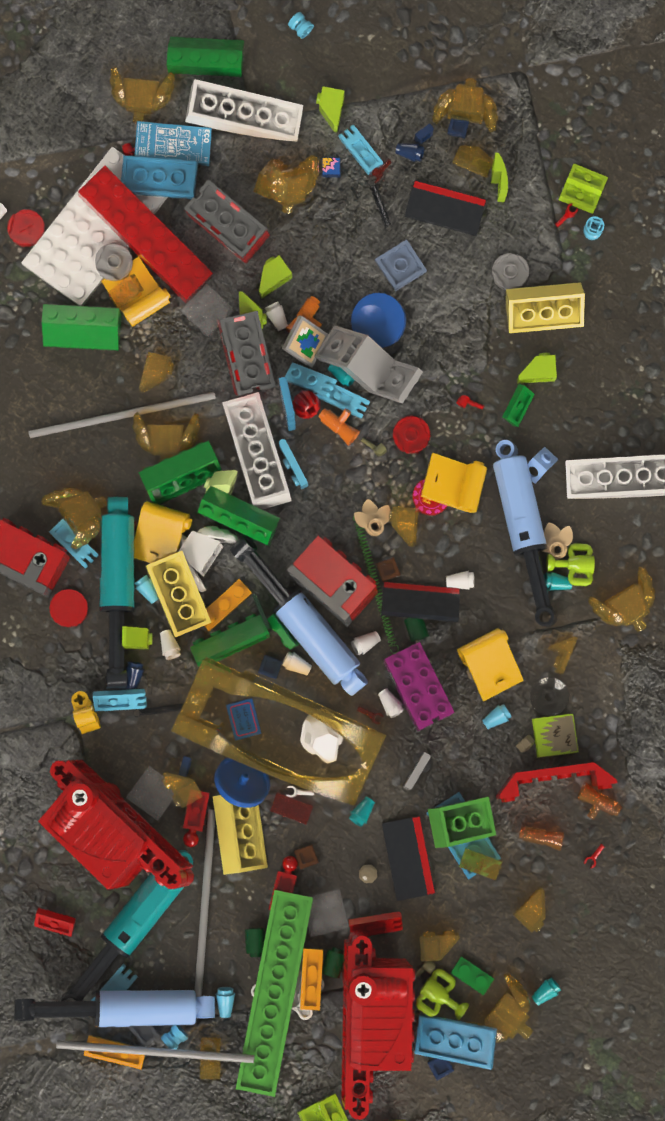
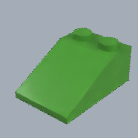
M489 797L428 809L435 848L450 847L496 835Z

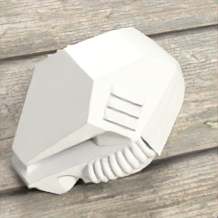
M317 711L311 713L302 724L301 745L312 755H318L326 764L337 760L338 747L343 741V726L326 712Z

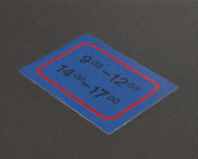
M252 698L226 705L235 740L261 734Z

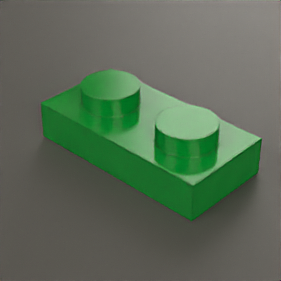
M518 384L502 418L512 426L519 427L535 394L526 386Z
M276 614L271 615L267 619L270 628L278 633L285 647L291 650L299 645V642Z
M462 956L450 972L482 995L486 993L494 980L493 977Z

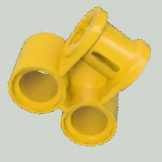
M83 691L74 693L71 698L74 709L73 717L81 733L85 734L100 729L98 716L88 695Z

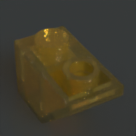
M271 158L260 171L253 192L271 199L276 193L288 169V165L278 159Z
M168 772L163 773L165 778L162 781L167 790L171 788L174 793L172 799L177 807L185 808L204 797L194 779Z
M453 930L443 931V935H435V932H423V936H419L420 960H442L459 940V934H455Z

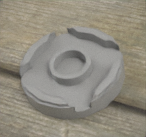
M110 243L101 247L97 252L95 258L96 270L106 280L120 281L127 277L132 270V255L123 245Z
M503 254L495 260L492 267L494 283L504 290L521 288L529 276L527 261L518 254Z

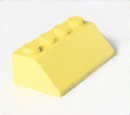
M581 282L506 289L509 333L584 327L585 293Z
M182 551L145 566L174 637L212 623Z
M221 795L213 796L223 875L268 868L259 805L243 808L229 803Z

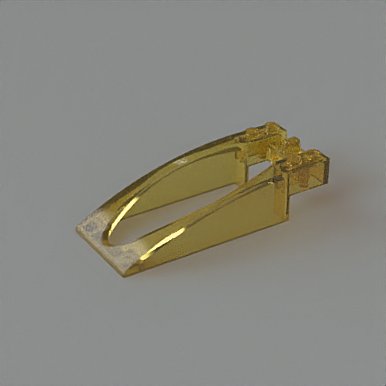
M208 657L202 660L192 687L171 730L182 737L258 771L353 806L386 737L383 733L245 670L243 673H240ZM214 687L231 695L254 696L281 702L313 716L337 732L357 750L361 757L362 765L357 772L340 777H316L296 774L232 744L221 734L225 726L224 723L217 726L202 719L201 716Z

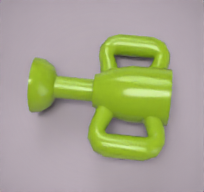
M583 543L570 544L568 547V560H556L553 555L548 553L546 572H551L555 567L567 568L569 570L568 581L574 586L591 585L595 566L592 547ZM573 551H587L586 555L575 556ZM575 573L585 574L587 578H574Z
M436 969L432 973V976L427 979L419 992L421 995L416 999L417 1008L427 1016H436L440 1011L441 1005L446 1004L455 1010L457 1020L462 1018L469 1004H458L449 997L448 993L455 987L456 980L443 969ZM437 976L444 979L449 985L444 988L437 982ZM427 998L434 1002V1009H431L422 1001Z

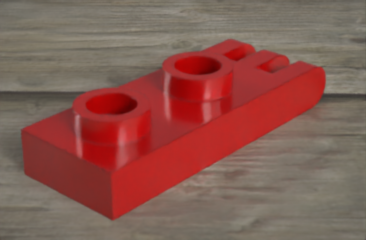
M400 912L348 920L350 934L354 930H362L367 936L401 931L403 929Z

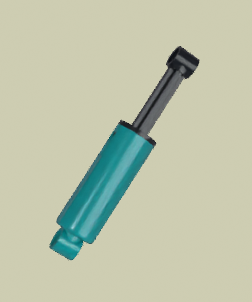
M108 497L107 514L101 516L99 611L109 613L107 689H126L127 670L124 669V647L122 646V626H125V613L134 612L135 582L134 516L128 514V497Z
M179 850L178 852L182 856H186L193 865L191 854L186 850ZM150 873L101 935V938L107 943L75 985L62 995L61 1001H66L68 998H73L75 1001H83L84 997L119 954L129 958L184 887L168 889L165 886L159 885L154 879L155 876Z

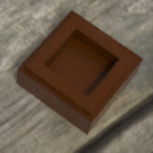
M394 557L376 563L382 582L400 576Z
M312 844L294 851L300 870L319 863Z

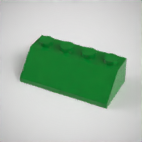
M170 37L167 50L168 73L242 77L244 40Z
M43 304L42 335L44 347L119 351L121 312L119 308Z
M207 441L198 443L189 450H183L176 456L165 458L154 466L145 467L138 473L152 503L160 505L204 485L208 477L212 478L214 472L222 471L210 442Z
M210 486L205 493L198 513L267 546H270L280 520L279 517L213 486Z
M252 614L246 617V621L241 624L235 622L227 626L228 630L221 632V630L211 633V637L206 640L200 638L192 642L193 646L190 649L198 667L203 669L270 638L261 615L256 616V614Z

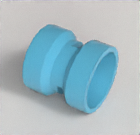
M301 12L296 13L288 23V26L295 30L301 39L305 38L314 27L310 21L305 19Z
M596 216L590 217L583 229L585 237L589 240L598 239L604 229L603 220Z
M173 1025L168 1033H164L161 1036V1039L169 1049H177L181 1042H185L188 1039V1035L179 1025Z

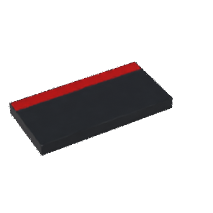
M414 180L405 217L477 236L487 199Z
M394 582L383 583L381 615L452 622L459 621L460 588Z
M420 816L382 823L397 901L436 894Z

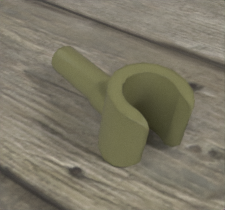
M364 437L362 438L361 442L369 446L378 457L387 452L386 447L382 443L375 446Z
M426 960L422 967L415 972V979L424 971L431 974L436 964L431 960Z

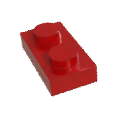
M38 908L34 927L72 937L76 918Z

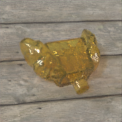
M115 66L111 68V78L109 80L112 88L111 93L114 100L121 107H125L127 112L133 113V123H137V121L144 122V114H153L154 110L162 109L170 101L171 94L175 88V74L170 72L161 85L159 81L124 78L122 83L119 71Z
M467 78L465 85L458 84L456 89H449L440 95L437 104L433 108L432 121L436 124L439 123L447 113V119H458L482 124L484 119L486 128L491 133L496 131L497 107L494 100L489 95L484 94L482 87H476L477 81L475 79Z
M311 155L297 167L280 171L276 166H273L266 174L267 191L274 201L282 204V212L287 214L293 213L294 205L304 202L306 195L313 190L315 181L320 173L319 160Z
M136 412L133 415V430L140 447L144 451L152 453V455L160 456L161 462L165 458H171L178 455L179 452L193 447L200 430L199 414L195 412L186 430L185 425H147L146 428L139 412Z
M69 487L63 490L52 491L41 498L43 505L58 508L76 537L71 544V548L78 549L83 545H87L92 538L98 535L101 528L100 509L107 506L103 496L93 500L89 492H82L76 488Z
M639 567L638 583L630 585L605 600V604L592 596L589 597L588 602L593 608V612L601 617L603 622L612 626H629L633 624L637 632L642 631L647 627L643 617L650 613L649 608L652 607L655 600L652 577L648 574L645 567Z
M509 973L503 974L513 997L507 991L483 1020L488 1026L468 1021L466 1023L496 1028L495 1043L504 1042L508 1038L513 1039L517 1033L527 1040L533 1032L525 1024L529 1019L527 1014L531 1006L529 995L523 989L519 980Z

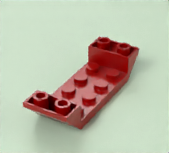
M595 762L512 773L496 794V799H501L502 802L515 801V797L519 796L518 782L519 784L532 783L533 778H538V782L552 780L551 776L556 775L557 779L570 778L571 773H576V777L591 775L592 786H598V790L613 788L612 784H616L617 779Z

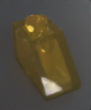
M148 352L139 385L140 392L145 393L167 380L168 375L172 374L174 368L171 357Z
M393 506V510H390L389 521H392V527L408 546H416L419 508Z
M539 887L513 914L531 933L534 930L538 932L544 925L545 891L542 887Z

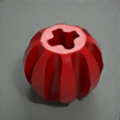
M301 391L295 395L292 401L295 414L302 419H311L318 414L320 409V400L311 391Z

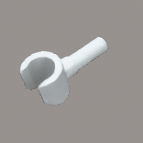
M295 786L287 787L294 789V794L287 795L288 797L314 795L313 790H301Z

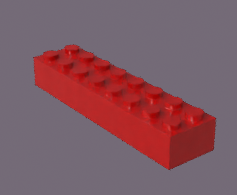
M106 166L101 168L78 191L79 197L185 303L212 278L213 273Z

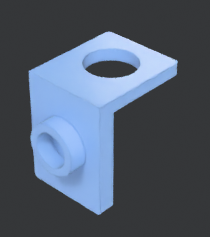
M546 447L540 450L528 463V468L535 467L538 470L537 476L530 473L531 480L535 484L558 461V458Z

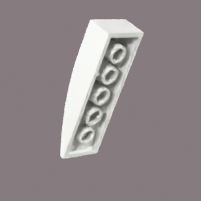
M194 79L190 90L185 122L242 135L297 142L303 105Z
M259 392L222 402L253 506L263 510L290 502V492Z
M665 455L566 460L567 499L665 496Z

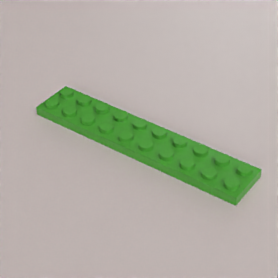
M274 890L242 1053L255 1055L254 1063H240L236 1084L237 1090L275 1097L313 897Z

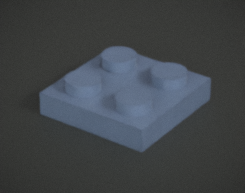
M407 239L375 259L376 264L394 291L399 290L427 272Z

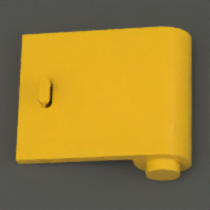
M139 256L132 260V270L124 279L120 281L103 279L101 281L132 327L170 303L169 298H171L166 288L161 289Z
M432 453L421 497L465 512L476 513L487 467L479 461H474L467 465Z
M146 501L141 509L134 539V558L153 563L178 553L182 533L187 529L189 530L192 525L190 514Z
M499 628L457 649L458 655L463 664L468 667L483 701L524 681L507 643L508 636L504 630Z

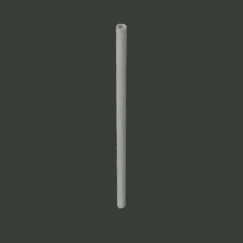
M214 392L30 430L29 437L34 438L216 399Z
M208 809L194 989L196 997L202 996L215 830V811L212 809Z
M57 1040L56 1043L57 1049L254 1063L255 1055L60 1040Z

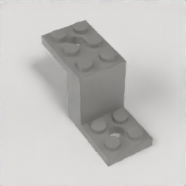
M335 325L314 356L319 361L342 368L369 393L402 404L423 373L418 367L395 361L368 335Z

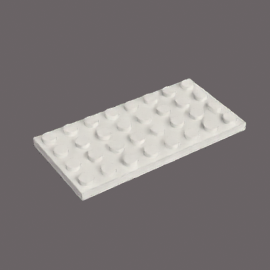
M111 147L78 191L104 166L121 181L123 154L114 147ZM77 191L21 263L75 304L84 306L104 279L96 270L95 258L99 249L110 243L121 244L127 249L129 246L79 197ZM135 195L153 214L158 211L168 198Z

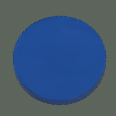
M373 293L365 296L356 304L351 317V325L353 331L368 335L381 348H386L396 343L403 335L406 327V314L403 306L394 297L384 293Z
M243 755L229 756L219 764L215 771L214 781L218 792L226 801L235 806L243 808L255 807L262 803L269 793L270 778L268 773L260 763L250 757Z

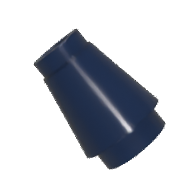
M398 143L396 154L417 162L423 158L424 147L420 146V144Z
M128 661V666H126V689H137L145 670L143 669L144 664Z

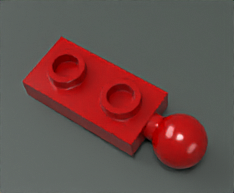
M190 789L183 828L189 829L183 837V842L187 847L197 845L199 838L196 831L203 832L210 793Z
M287 856L282 861V866L285 870L284 872L278 871L268 910H271L274 890L293 893L297 875H293L292 871L298 866L297 859L293 856Z

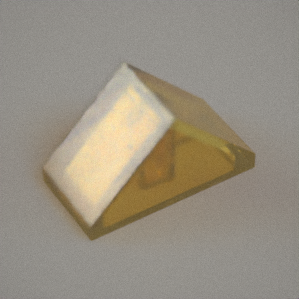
M459 146L452 163L487 177L493 159L478 146Z
M465 848L459 867L496 880L502 861Z

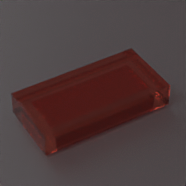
M276 793L270 811L307 825L313 806Z

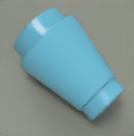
M147 575L134 583L136 585L135 589L151 604L158 600L151 579Z
M505 704L495 707L482 721L486 728L490 729L508 722L512 715Z
M220 987L217 989L216 999L221 1018L231 1017L235 993L231 987Z

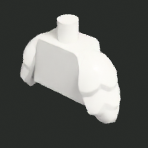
M206 526L199 529L198 532L192 531L188 537L182 534L179 545L181 548L178 552H183L200 592L206 591V587L197 572L204 577L224 547L221 543H236L238 541V537L229 530L220 529L217 526Z

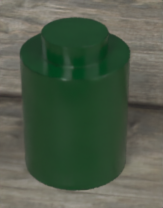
M407 618L404 620L411 642L429 637L424 619Z
M264 928L245 929L246 953L250 954V957H261L265 941Z
M333 947L332 950L328 949L322 966L323 974L339 979L344 965V950Z

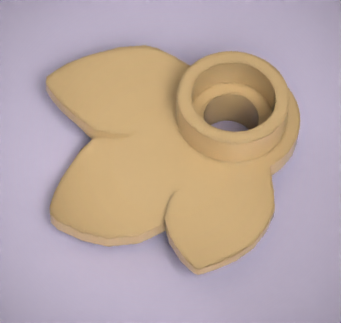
M370 499L364 502L362 512L354 513L357 525L365 528L366 532L371 536L380 535L384 530V525L391 517L389 505L378 509ZM375 524L377 526V530H373L371 525Z
M548 523L544 531L547 549L542 552L553 555L555 559H562L567 554V546L572 543V529L570 526H567L560 530L556 525ZM561 547V552L555 553V548Z

